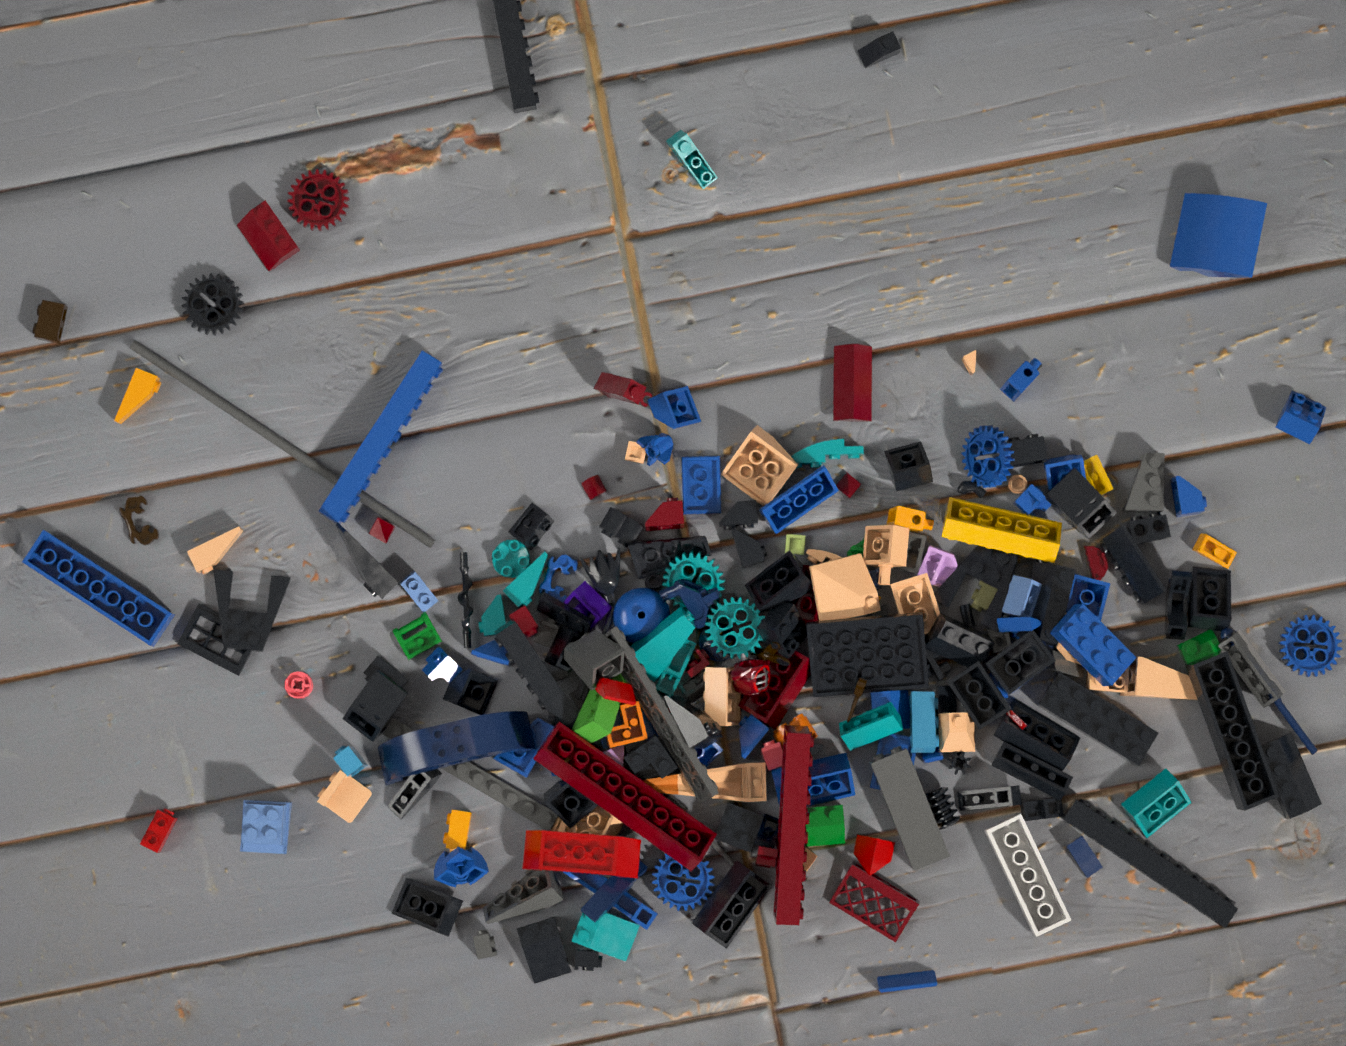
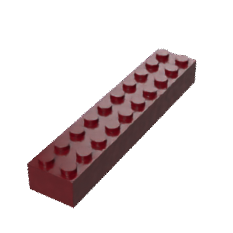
M558 722L533 758L690 871L702 861L717 835L561 722Z
M784 725L777 841L778 854L776 858L773 910L776 925L799 926L800 920H803L804 909L801 903L805 898V889H803L802 882L806 880V870H804L803 862H807V851H805L804 843H808V832L805 824H809V813L806 805H810L808 786H811L812 775L810 774L809 767H812L813 755H811L810 747L813 748L814 736H812L808 726Z

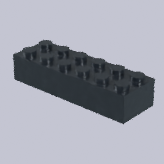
M1060 672L1056 673L1037 705L1135 766L1140 765L1159 734Z

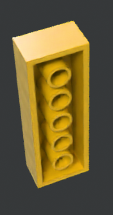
M949 497L941 537L1055 563L1060 546L1062 523Z

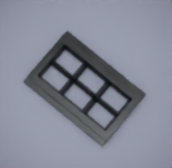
M199 603L180 637L178 645L239 676L252 651L234 649L242 654L239 662L236 663L224 657L227 648H223L221 654L207 648L206 646L211 638L223 644V639L213 635L217 625L221 626L219 613ZM200 616L214 623L210 632L196 626ZM193 629L207 635L203 645L189 638Z

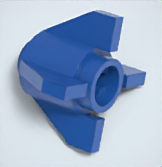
M660 433L659 435L644 436L637 440V444L645 448L648 456V466L655 463L657 459L664 465L670 461L673 440L669 435Z

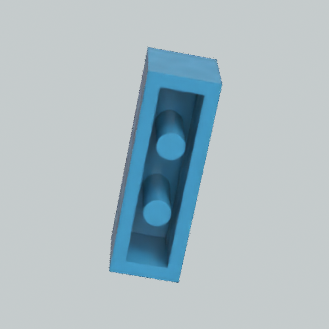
M911 691L909 696L911 753H934L936 747H939V735H936L939 718L935 717V710H938V698H935V692Z
M342 746L335 752L336 756L333 758L347 777H354L368 766L358 751L352 746Z

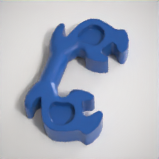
M561 555L553 562L554 557L552 556L548 562V570L544 581L539 587V593L541 594L545 589V593L564 602L567 596L560 597V591H564V588L556 586L554 589L551 588V581L558 568L561 569L563 574L570 575L568 569L573 567V570L576 571L578 563L577 560H572L568 555Z

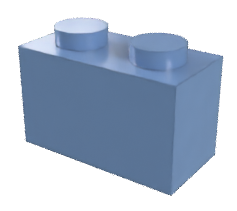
M1013 575L1002 612L1013 617H1032L1042 584L1032 579Z

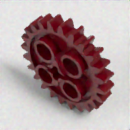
M316 169L315 174H312L309 170V176L307 177L302 173V180L295 179L297 186L291 185L294 192H288L289 196L293 197L287 200L288 203L293 204L289 207L290 211H295L292 217L296 218L299 216L297 223L300 224L304 221L303 227L306 228L310 225L311 231L314 230L315 226H317L319 231L322 230V226L329 230V224L336 227L335 220L342 222L340 215L346 216L347 214L343 209L349 208V205L345 204V202L350 201V198L344 196L349 192L347 189L342 190L346 186L345 183L338 184L341 180L338 176L333 179L334 173L331 172L327 176L326 170L322 174H320L318 169ZM315 185L316 191L308 193V186ZM328 189L335 190V194L332 197L325 196ZM305 195L313 199H318L321 196L323 201L335 202V205L319 201L317 204L315 200L303 199L302 196ZM306 203L312 204V208L308 212L302 210L303 205ZM323 208H330L331 211L328 215H321Z

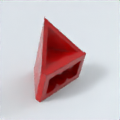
M857 834L853 854L870 877L891 862L895 842Z

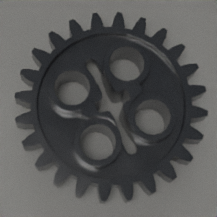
M210 273L209 279L202 275V281L195 278L197 284L189 283L192 289H185L188 297H182L187 302L181 305L187 309L183 312V315H189L186 321L188 323L193 321L191 327L195 328L198 326L197 331L199 333L205 329L206 335L209 334L210 330L214 336H216L217 330L221 334H224V328L230 331V324L237 325L234 321L235 318L241 319L238 312H244L239 307L244 304L243 301L239 300L243 297L242 293H237L240 288L238 286L232 288L235 282L232 280L227 283V276L221 280L220 274L214 278L213 274ZM216 287L217 292L211 296L208 295V289ZM200 293L205 294L212 302H215V304L222 311H224L226 315H221L214 307H211V305L200 296ZM224 300H231V305L228 308L222 307ZM203 301V308L196 310V302ZM211 314H218L217 321H209Z

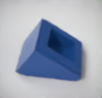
M936 747L934 753H921L923 763L943 759V754L939 752V747Z

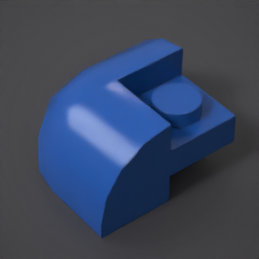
M457 847L451 853L444 851L439 856L434 868V880L451 887L465 883L472 885L487 874L489 870L485 859L477 850L472 847L469 850Z

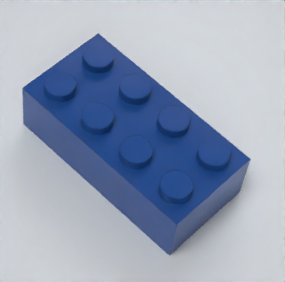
M1084 604L1073 605L1050 632L1102 686H1112L1137 658Z

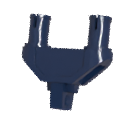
M679 579L674 582V585L660 590L659 594L664 602L676 596L681 597L685 606L695 618L693 620L695 628L701 629L705 627L710 605L713 604V600L719 598L720 592L717 587L706 590V588L696 583Z

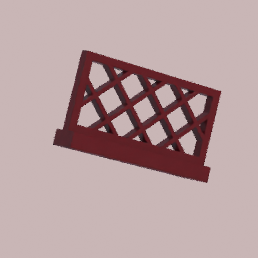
M852 862L829 903L896 943L911 916L918 908L920 901L875 874L869 877L862 866ZM849 876L857 879L859 887L848 889L846 881ZM871 887L874 889L875 897L865 899L862 889ZM860 889L862 900L851 902L849 892ZM847 893L849 903L841 905L835 901L839 894ZM884 897L891 899L892 907L881 909L879 899ZM877 900L879 910L868 912L866 902ZM863 903L866 913L856 914L852 905ZM904 907L909 910L906 917L898 919L896 908ZM893 909L896 920L885 922L882 912ZM880 913L882 923H871L869 915ZM897 922L898 931L893 936L887 932L886 925Z

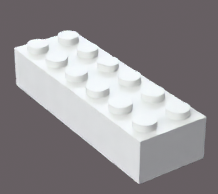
M1015 815L984 830L1033 935L1037 937L1071 921L1022 815Z

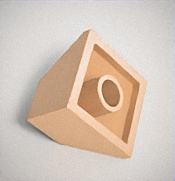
M968 713L938 714L939 752H975L974 721Z

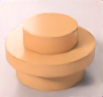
M1014 475L1009 479L1008 487L1015 494L1023 493L1027 488V480L1022 475Z

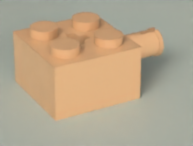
M897 525L865 527L863 560L865 565L879 567L878 585H890V575L893 567H906L909 528Z

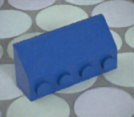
M823 465L759 509L766 523L777 534L839 490L827 468Z
M847 753L813 760L812 767H809L810 774L812 775L811 786H808L810 805H806V807L856 795ZM782 767L771 770L779 807Z

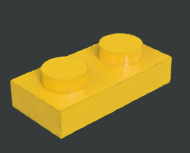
M1098 455L1084 461L1087 481L1101 495L1113 490V486Z

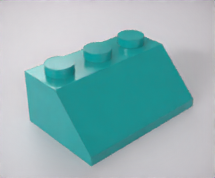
M1165 768L1132 796L1128 797L1121 805L1143 835L1148 838L1192 802L1180 782Z

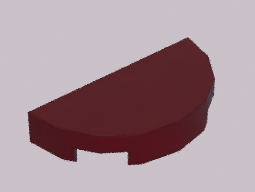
M1084 546L1091 578L1101 580L1108 570L1106 555L1094 546Z

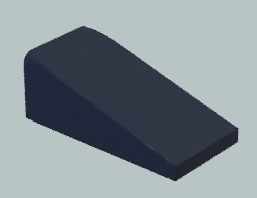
M1082 835L1065 846L1086 878L1103 868Z

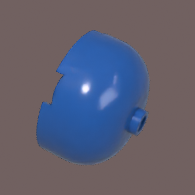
M634 588L624 593L618 599L613 612L614 626H617L624 633L627 642L633 644L650 634L665 618L671 615L670 608L667 602L662 601L658 592L649 588ZM639 612L645 613V617L643 619H640L638 617Z

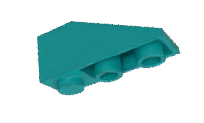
M679 130L666 140V143L702 189H705L718 178L687 133Z

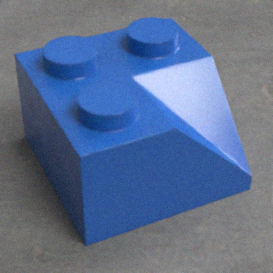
M1075 574L1066 613L1073 605L1084 604L1101 621L1110 583Z

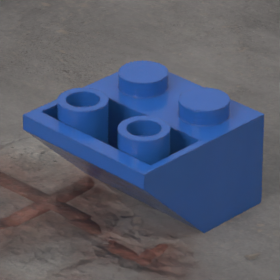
M1291 391L1275 428L1310 444L1321 427L1326 407L1319 402L1305 397L1301 393Z

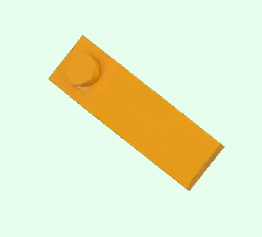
M136 368L114 421L122 424L153 397L154 392L157 393L161 386L160 378Z

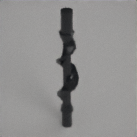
M460 552L459 569L462 574L463 591L458 594L457 599L464 609V619L461 621L464 648H471L470 616L474 608L469 606L468 591L473 582L468 576L467 552Z

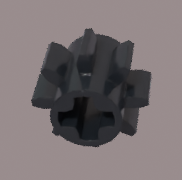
M954 752V758H948V761L951 762V766L948 769H955V775L961 770L964 775V769L971 768L970 765H967V761L971 758H965V752H962L960 756ZM957 758L964 761L962 764L963 768L961 769L959 766H955Z

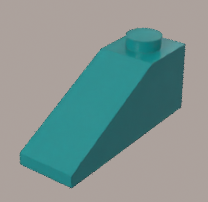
M546 552L540 555L503 590L518 608L522 606L527 607L533 601L531 597L534 595L548 558Z

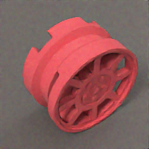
M293 672L285 680L286 692L293 698H305L313 690V681L304 672Z

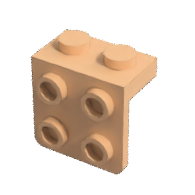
M343 770L335 771L329 779L331 782L327 788L323 787L317 795L319 797L317 802L329 808L348 823H351L369 800L372 792L354 778L347 777Z

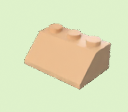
M705 667L703 673V680L705 682V690L703 692L705 710L703 713L716 721L720 726L739 725L741 721V708L738 704L741 701V693L735 691L733 680L731 679V672L734 667Z

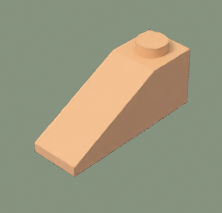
M240 526L187 551L196 572H202L204 575L213 571V567L220 562L242 534V528Z

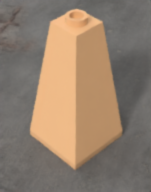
M1136 656L1137 658L1130 664L1128 693H1120V696L1198 700L1188 675L1140 656Z

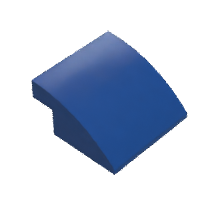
M1185 193L1170 267L1179 271H1195L1207 277L1252 278L1267 203L1223 195Z

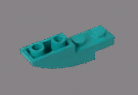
M835 439L813 444L791 457L798 464L796 468H802V465H810V468H820L821 464H825V457L829 456V460H838L840 456H848V459H859V456L864 454V446H844V439Z

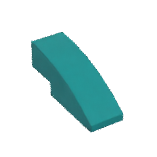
M687 639L662 672L656 685L658 694L662 696L674 695L696 643Z

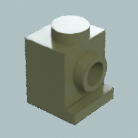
M979 581L978 586L980 589L976 588L971 596V599H973L971 608L981 612L988 609L997 589Z

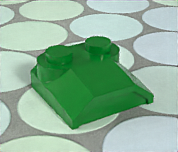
M1207 630L1176 645L1185 664L1221 651L1218 647L1220 643L1212 630Z

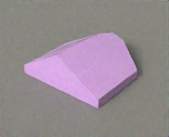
M929 545L917 576L927 573L931 585L940 587L958 567L955 555Z

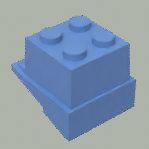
M244 800L240 852L287 854L292 802Z

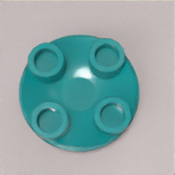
M506 540L497 545L492 552V564L500 575L507 578H515L528 568L530 554L527 547L521 542Z

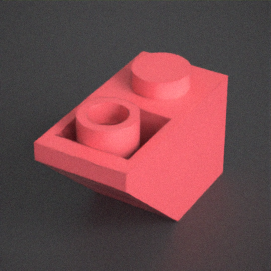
M772 740L763 743L764 748H761L760 751L767 770L782 766L783 751L780 742L775 743Z

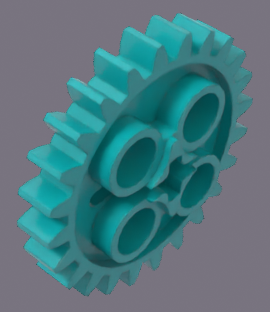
M693 551L690 552L689 556L683 552L682 559L677 555L675 557L676 562L671 560L669 563L671 567H666L665 571L669 574H664L663 578L668 581H665L662 585L670 587L679 579L692 582L698 568L701 567L702 571L696 584L706 588V590L717 587L719 591H722L725 587L720 584L724 583L725 579L720 578V576L724 572L717 571L720 564L714 566V558L710 561L707 560L708 554L703 558L700 551L697 556H694ZM685 566L693 567L694 573H687ZM708 574L711 577V581L705 582L702 579V575ZM679 596L669 599L675 600L673 606L680 604V607H686ZM718 599L713 600V603L717 604Z
M731 597V603L724 599L723 606L717 603L718 610L711 608L713 616L707 615V618L711 620V622L705 623L706 626L710 627L705 633L711 634L707 641L713 640L710 647L717 646L716 653H719L721 650L724 651L723 657L730 654V659H733L734 655H737L740 660L741 654L744 653L746 658H748V651L755 654L754 647L761 648L758 641L764 642L757 627L765 616H759L760 611L754 610L755 603L751 606L748 605L749 599L745 603H742L741 597H739L738 602H735L734 598ZM738 611H744L747 614V618L744 621L737 620L736 613ZM726 618L729 621V625L726 628L719 627V619ZM752 621V624L740 628L739 633L732 631L723 636L720 635L721 632L732 629L734 623L739 626ZM745 629L753 630L754 636L751 639H746L743 636ZM734 636L736 639L735 645L728 646L725 643L726 637Z

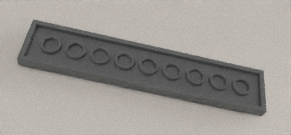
M617 626L614 627L605 636L625 650L622 677L626 683L632 685L636 700L639 701L641 708L700 804L719 793L716 783L708 776L705 765L700 763L696 750L689 748L672 713L667 709L664 698L657 693L654 682L649 680L645 667L638 662L634 649L625 640L624 633Z

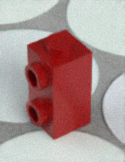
M166 808L163 810L158 809L140 845L160 853L178 819L173 816L174 812Z

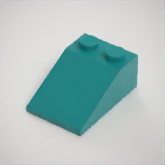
M582 912L572 942L626 962L640 925L608 912L595 923Z

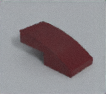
M759 846L755 866L774 869L778 849Z

